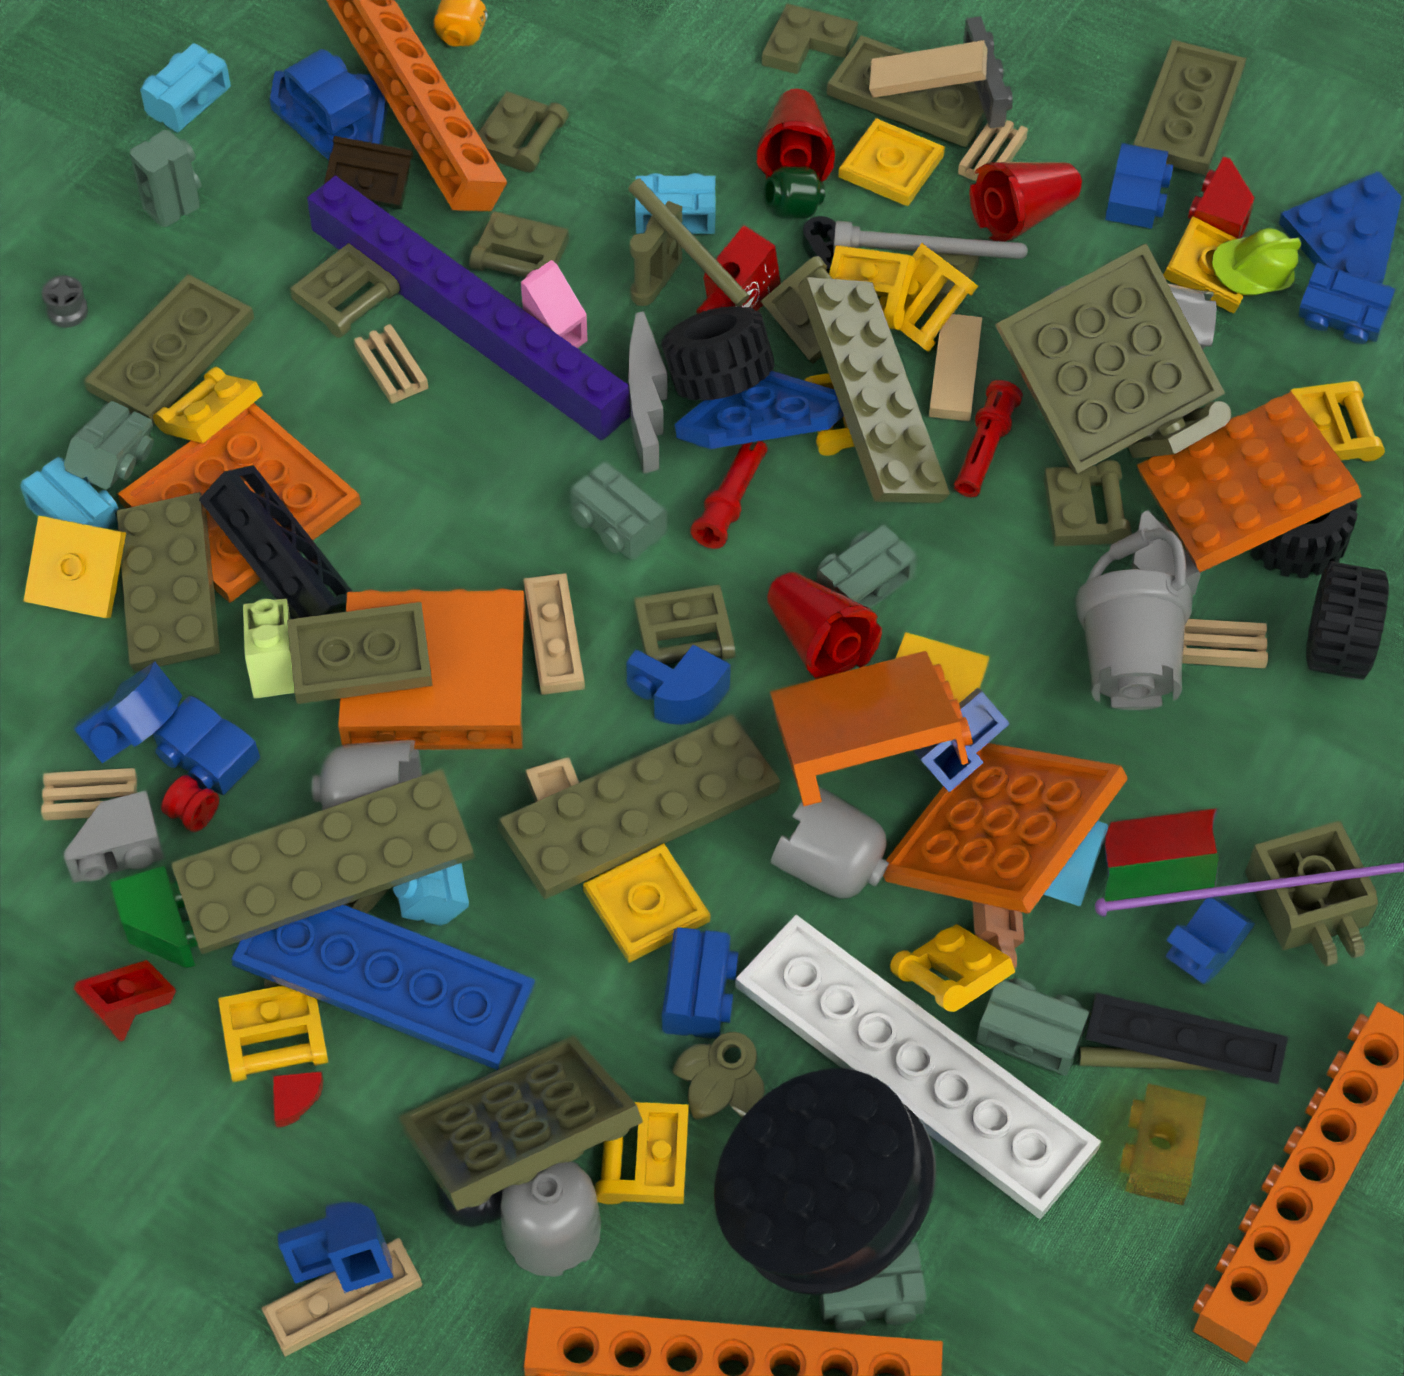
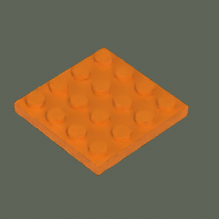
M1292 391L1281 397L1274 398L1243 415L1230 419L1222 428L1176 454L1152 456L1150 459L1137 464L1141 478L1175 534L1182 542L1183 547L1199 573L1362 497L1357 482Z
M255 403L251 404L206 442H188L118 493L120 504L125 508L198 492L203 495L224 471L254 465L312 540H315L361 505L358 492ZM245 481L244 483L247 485V487H248L251 491L255 492V491L251 488V486L247 483V481ZM206 510L214 589L231 603L261 579ZM273 518V520H274L278 525H280V523H279L276 519Z
M988 743L976 753L984 762L951 792H948L943 786L886 859L889 865L883 877L889 883L1029 914L1123 787L1128 777L1121 765Z

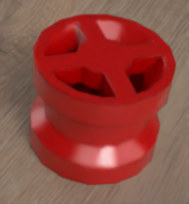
M184 775L174 781L167 790L162 801L161 810L164 815L171 819H181L185 828L196 833L206 827L212 820L219 806L220 798L213 790L208 788L202 790L199 788L197 780Z

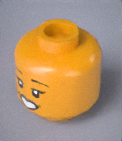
M441 0L434 17L433 26L435 32L442 41L450 46L474 45L479 40L486 23L487 10L481 0Z

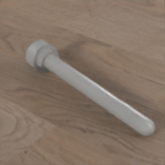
M836 221L833 253L836 245L852 248L866 247L916 251L921 243L935 253L1023 259L1028 253L1027 246L1023 243L860 231V227L852 226V222Z

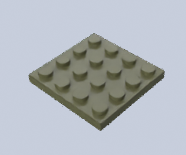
M1147 243L995 324L1065 459L1075 474L1154 433L1164 423L1178 417H1183L1225 394Z
M574 1035L398 1116L405 1135L457 1211L465 1207L479 1206L485 1203L492 1194L511 1185L527 1183L534 1179L538 1172L557 1163L573 1161L580 1157L584 1150L603 1141L619 1139L626 1135L630 1128L643 1123L635 1102Z

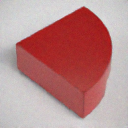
M322 1071L273 1076L274 1120L277 1128L297 1122L300 1116L310 1109L315 1101H318L323 1089L324 1078Z

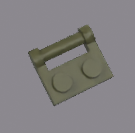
M506 91L478 135L495 162L524 172H533L540 162V153L556 129L564 126L569 118V113L564 106L558 103H551L548 106ZM535 123H541L527 146L520 148Z
M667 201L665 206L682 223V206ZM653 216L650 217L647 223L645 233L636 234L630 240V254L634 258L635 282L631 286V300L639 306H647L656 299L682 262V247Z
M493 211L478 245H475L472 249L469 266L471 269L484 271L487 268L525 278L531 271L539 269L550 260L554 261L557 265L559 264L569 242V229Z
M349 243L290 288L292 299L326 324L329 331L337 338H341L349 332L352 323L385 297L391 299L400 291V285L393 275ZM369 281L374 284L371 289L341 312L335 309Z
M819 256L808 260L761 300L762 304L812 364L822 357V353L798 286L806 277L833 279L826 271L827 265Z
M1222 401L1208 403L1205 407L1198 408L1183 417H1178L1164 423L1159 427V430L1133 443L1128 448L1133 458L1176 454L1225 426L1231 418V410Z
M1103 461L1097 466H1091L1078 474H1075L1070 467L1045 468L1044 485L1054 547L1113 544L1132 534L1130 522L1124 516L1119 487L1122 473L1120 464L1117 461ZM1091 486L1103 487L1108 523L1097 524Z
M720 584L634 598V608L644 654L665 665L679 663L694 644L716 657L720 656L722 660L735 658L734 640ZM716 632L717 639L664 648H659L657 642Z

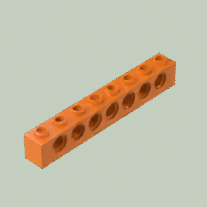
M326 0L452 210L492 211L507 184V180L396 1Z
M1377 1002L1370 1017L1362 1013L1358 1016L1347 1039L1355 1042L1348 1054L1339 1050L1326 1076L1334 1079L1327 1092L1318 1087L1305 1110V1113L1312 1117L1306 1129H1303L1296 1125L1283 1149L1285 1153L1290 1155L1284 1168L1276 1164L1273 1165L1261 1187V1190L1268 1194L1261 1207L1254 1203L1251 1204L1238 1230L1246 1235L1239 1247L1231 1243L1228 1244L1215 1270L1223 1274L1217 1286L1214 1288L1206 1283L1192 1308L1194 1312L1200 1315L1193 1332L1246 1363L1251 1358L1404 1081V1015L1380 1002ZM1365 1056H1373L1379 1059L1383 1066L1370 1063ZM1343 1093H1352L1358 1096L1363 1103H1353ZM1322 1131H1332L1342 1141H1330L1323 1135ZM1300 1169L1314 1171L1319 1176L1320 1181H1311L1301 1174ZM1288 1208L1297 1215L1299 1220H1287L1279 1214L1277 1209ZM1263 1247L1269 1249L1277 1260L1266 1261L1260 1258L1254 1248ZM1236 1287L1246 1289L1251 1293L1254 1301L1243 1302L1237 1299L1231 1289Z
M531 1308L524 1373L525 1376H729L723 1373L719 1367L726 1361L737 1360L747 1368L744 1373L738 1376H774L771 1370L781 1364H787L795 1368L798 1372L797 1376H823L824 1372L833 1368L843 1370L848 1376H877L881 1373H891L895 1376H942L943 1341ZM578 1347L586 1348L593 1354L589 1360L583 1363H573L566 1358V1355L569 1351ZM626 1352H636L644 1358L641 1364L632 1368L624 1367L617 1362L619 1356ZM677 1356H687L695 1362V1365L688 1371L678 1372L673 1370L668 1363Z

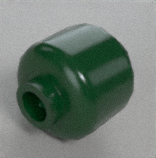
M782 166L774 170L771 176L767 177L763 191L766 206L771 208L773 214L779 218L806 219L813 216L818 205L824 202L825 186L822 181H819L816 172L809 167Z

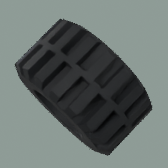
M721 307L695 314L675 325L665 334L661 343L675 391L678 392L679 396L687 397L690 400H714L741 393L764 380L775 366L763 317L759 311H754L753 308Z
M1357 499L1311 520L1313 524H1303L1252 548L1250 556L1255 561H1264L1263 567L1269 571H1272L1274 568L1280 570V575L1289 577L1290 573H1295L1298 575V578H1308L1310 572H1313L1316 576L1321 575L1331 561L1339 562L1340 557L1343 558L1347 550L1358 516L1356 512L1358 507Z
M1334 561L1327 565L1318 585L1306 645V661L1309 670L1364 680L1370 673L1378 653L1387 611L1389 582L1385 571Z

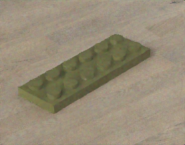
M806 277L798 288L874 502L941 503L950 495L873 283Z
M731 714L499 819L498 830L545 900L663 843L672 841L777 792L781 781L737 719Z
M440 769L172 862L171 865L199 949L202 954L463 863L474 859L475 856L444 771Z

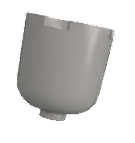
M399 740L337 746L329 752L323 761L321 775H313V801L321 802L322 810L422 776L419 750L414 749L415 741Z
M819 787L822 802L803 806V803H800L793 815V818L800 821L789 839L783 835L781 836L770 863L830 896L838 899L852 898L858 895L868 883L876 887L889 865V862L882 859L887 846L886 834L882 826L873 818L825 788Z
M573 1161L557 1163L538 1172L536 1177L527 1183L511 1185L503 1189L501 1199L502 1236L507 1250L513 1255L519 1267L535 1275L557 1277L563 1275L564 1270L574 1268L582 1261L586 1263L593 1255L600 1241L601 1218L592 1180L577 1163Z

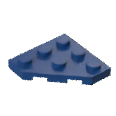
M275 71L270 95L272 111L328 160L330 153H332L334 136L383 144L388 102L371 75L352 74L355 78L363 79L371 92V98L369 99L370 113L332 135L316 122L310 112L300 107L286 90L284 71Z
M1377 171L1282 212L1279 224L1291 238L1300 239V249L1314 265L1317 263L1324 264L1382 284L1402 196Z
M770 371V374L764 380L741 393L720 399L703 400L675 423L676 438L696 444L699 447L715 449L828 430L844 415L834 389Z

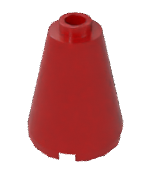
M798 88L787 90L779 97L756 152V162L765 174V179L771 176L774 170L779 167L801 166L813 169L818 179L823 182L834 168L835 147L813 95L806 90Z
M990 162L976 169L974 174H978L977 181L970 185L969 196L971 209L980 229L987 227L993 234V236L989 237L993 241L1007 242L1022 235L1075 201L1081 192L1082 179L1075 167L1067 162Z
M796 572L781 575L771 583L767 595L768 605L810 675L815 679L849 671L856 665L861 668L869 663L878 649L882 637V627L877 623L878 616L875 612Z

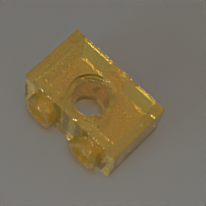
M1148 1083L1143 1100H1133L1128 1128L1136 1129L1134 1144L1125 1142L1119 1172L1128 1174L1125 1192L1184 1205L1191 1187L1206 1097ZM1154 1137L1163 1138L1169 1142L1171 1148H1158L1150 1139Z

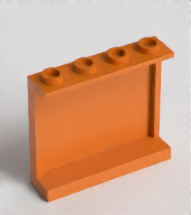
M501 588L494 591H467L464 589L423 591L411 589L407 591L380 592L369 589L362 592H347L346 612L416 602L422 603L433 686L340 698L338 728L342 745L414 740V749L418 750L523 749L522 681L524 621H526L524 590L512 591Z
M926 651L770 691L779 731L803 806L822 802L816 779L817 775L951 740L962 765L969 763L965 746L973 744L968 721L966 717H962L958 700L953 697L949 681H945L941 665H933Z

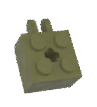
M1336 821L1254 845L1245 874L1251 883L1364 868L1341 821ZM1369 876L1255 892L1283 951L1311 943L1321 963L1324 966H1330L1338 962L1337 949L1332 941V936L1338 935L1351 958H1357L1365 954L1364 940L1359 933V928L1369 926L1378 905L1377 893Z

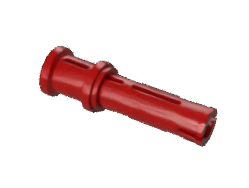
M995 380L987 386V400L984 407L980 408L975 416L976 433L967 451L959 475L954 482L955 490L963 496L976 497L980 494V488L1000 438L1007 435L1011 430V416L1014 409L1023 400L1022 391L1011 382Z
M757 441L753 451L750 449L753 442L741 444L719 489L708 494L704 501L705 510L702 516L695 519L690 528L692 537L704 547L719 549L725 545L728 539L727 530L730 524L737 521L742 512L740 501L759 464L768 451L763 441Z

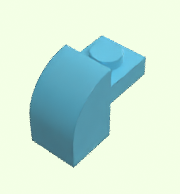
M1098 819L1043 895L1081 907L1090 884L1097 857L1109 827L1107 824L1099 822Z

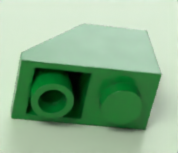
M165 865L110 882L120 920L129 944L186 969L196 966L191 948L197 947L198 943L190 919L185 921L181 919L179 909L185 908V904L177 881L170 882Z

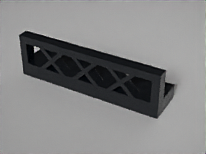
M254 465L224 471L199 498V501L277 600L287 598L289 613L292 619L326 615L346 608L347 592L353 591ZM247 481L255 492L251 491L244 482ZM273 518L276 519V520L280 523V525H278V524L273 520ZM299 551L302 552L307 559L303 558ZM325 585H327V586H329V587L331 588V590L335 593L336 597H334V596L331 594V592L328 590V588H327Z
M1094 992L1092 1011L1086 1034V1040L1278 1085L1289 1038L1284 1035Z

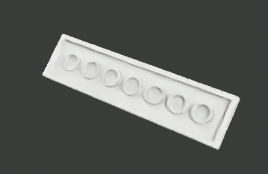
M795 915L736 978L735 987L839 1067L869 1074L889 1086L903 1104L919 1118L932 1138L1040 1220L1099 1150L1101 1144L1099 1139L798 915Z

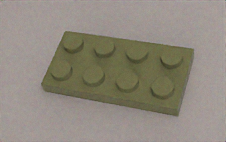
M861 35L828 82L827 95L967 147L986 118L975 83L968 82L873 98L869 90L872 59L908 52Z
M1172 40L1133 145L1168 151L1166 164L1206 175L1240 83L1247 58Z
M187 274L84 379L86 390L108 403L112 400L129 408V413L131 414L135 411L150 418L152 424H154L153 415L162 407L169 408L254 320L253 309Z
M200 492L117 510L118 531L126 532L121 568L129 665L135 672L141 671L154 661L160 667L220 654L206 508L199 501V498L202 496Z

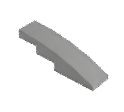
M644 311L638 312L635 315L629 346L630 416L633 439L643 474L659 470V443L656 436L664 434L661 400L668 399L667 371Z

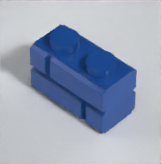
M1317 263L1301 301L1298 317L1304 318V323L1316 330L1327 331L1328 327L1343 331V336L1354 343L1366 344L1367 340L1377 342L1391 307L1396 288Z
M680 927L674 929L662 1011V1031L666 1034L682 1036L692 1034L694 1037L716 1039L720 1036L721 1022H731L733 994H726L725 990L727 979L736 980L739 952L730 951L731 935L728 933L708 930L700 932L698 929Z

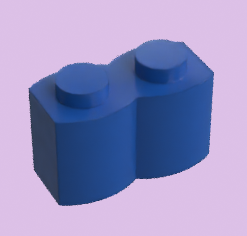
M320 49L284 70L288 93L300 107L310 112L316 122L328 133L333 135L370 113L369 99L371 98V92L363 79L355 78L351 73L347 72L344 62L337 55L333 56L328 51Z
M1125 143L1121 144L1105 220L1152 229L1154 217L1163 218L1167 194L1160 193L1161 187L1169 189L1174 165L1166 164L1168 151Z
M188 696L177 707L172 716L153 733L157 744L155 752L166 765L171 768L179 765L181 768L189 771L188 776L197 780L199 788L202 790L206 788L212 789L221 795H224L260 759L256 742L247 733L230 721L221 718L213 709L193 696Z

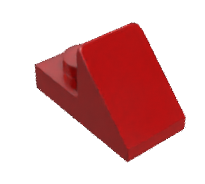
M148 960L77 981L73 988L94 1016L119 1042L124 1041L136 1015L171 1004L177 991Z

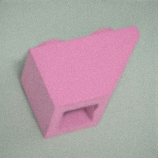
M550 260L539 269L531 271L521 281L523 310L573 346L579 348L588 341L587 314L558 265Z

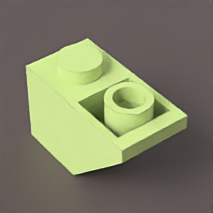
M287 598L278 600L262 599L255 603L243 604L245 659L253 698L295 693L287 620L290 619Z

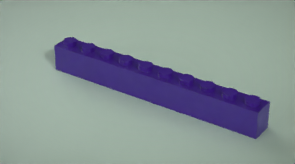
M334 176L307 197L312 231L339 250L348 243L395 277L400 285V291L398 292L400 295L599 440L603 441L630 417L628 384L339 177Z

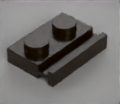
M334 136L332 153H330L324 184L334 176H337L376 205L402 210L410 173V163L413 159L412 150Z

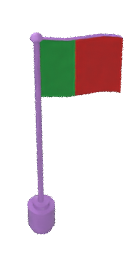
M1217 808L1115 821L1110 823L1105 838V854L1109 876L1105 897L1096 901L1095 911L1098 915L1106 917L1107 911L1404 872V862L1215 887L1219 859L1213 834V824L1217 815Z

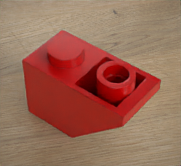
M1223 156L1216 171L1209 169L1201 189L1204 195L1203 197L1195 196L1189 210L1188 219L1195 217L1240 239L1243 237L1249 224L1255 197L1232 160Z

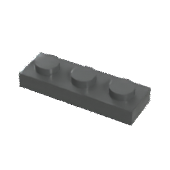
M981 16L966 18L963 44L984 40L988 49L986 80L974 81L989 128L1005 127L1007 110L1012 109L1013 97L1010 86H1005L1003 82L1002 61L1000 58L995 59L992 32H986Z

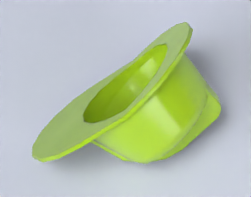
M1265 228L1249 237L1230 240L1220 244L1213 253L1212 267L1220 282L1233 292L1242 295H1258L1281 291L1289 288L1294 282V269L1298 264V250L1301 246V241L1299 238L1290 239L1277 229Z

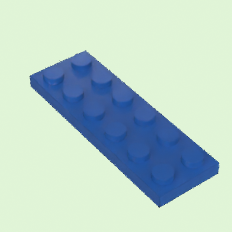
M341 905L241 940L231 959L232 966L496 1070L500 1068L535 987V979L346 905Z

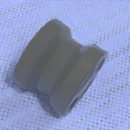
M62 275L50 279L43 286L42 298L47 306V315L52 324L58 327L69 328L84 321L88 314V307L84 299L82 285L76 278Z

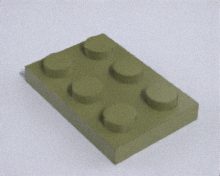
M421 602L287 620L297 704L433 686Z

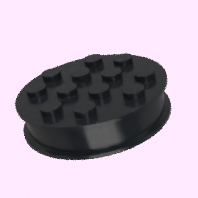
M843 1068L822 1069L802 1074L782 1083L762 1097L744 1115L731 1133L720 1157L714 1183V1204L719 1226L730 1246L743 1259L752 1264L767 1280L783 1289L800 1294L821 1295L856 1287L870 1280L891 1265L905 1251L920 1230L930 1208L935 1189L936 1160L930 1136L919 1118L903 1104L889 1086L879 1079L857 1070Z

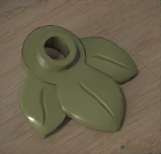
M739 1032L724 1033L717 1037L712 1044H697L689 1047L682 1052L673 1068V1073L677 1077L691 1082L688 1102L691 1113L696 1120L708 1118L725 1109L728 1104L743 1118L764 1097V1082L754 1069L757 1063V1050L751 1039ZM735 1047L741 1051V1058L736 1063H727L724 1060V1053L727 1049Z

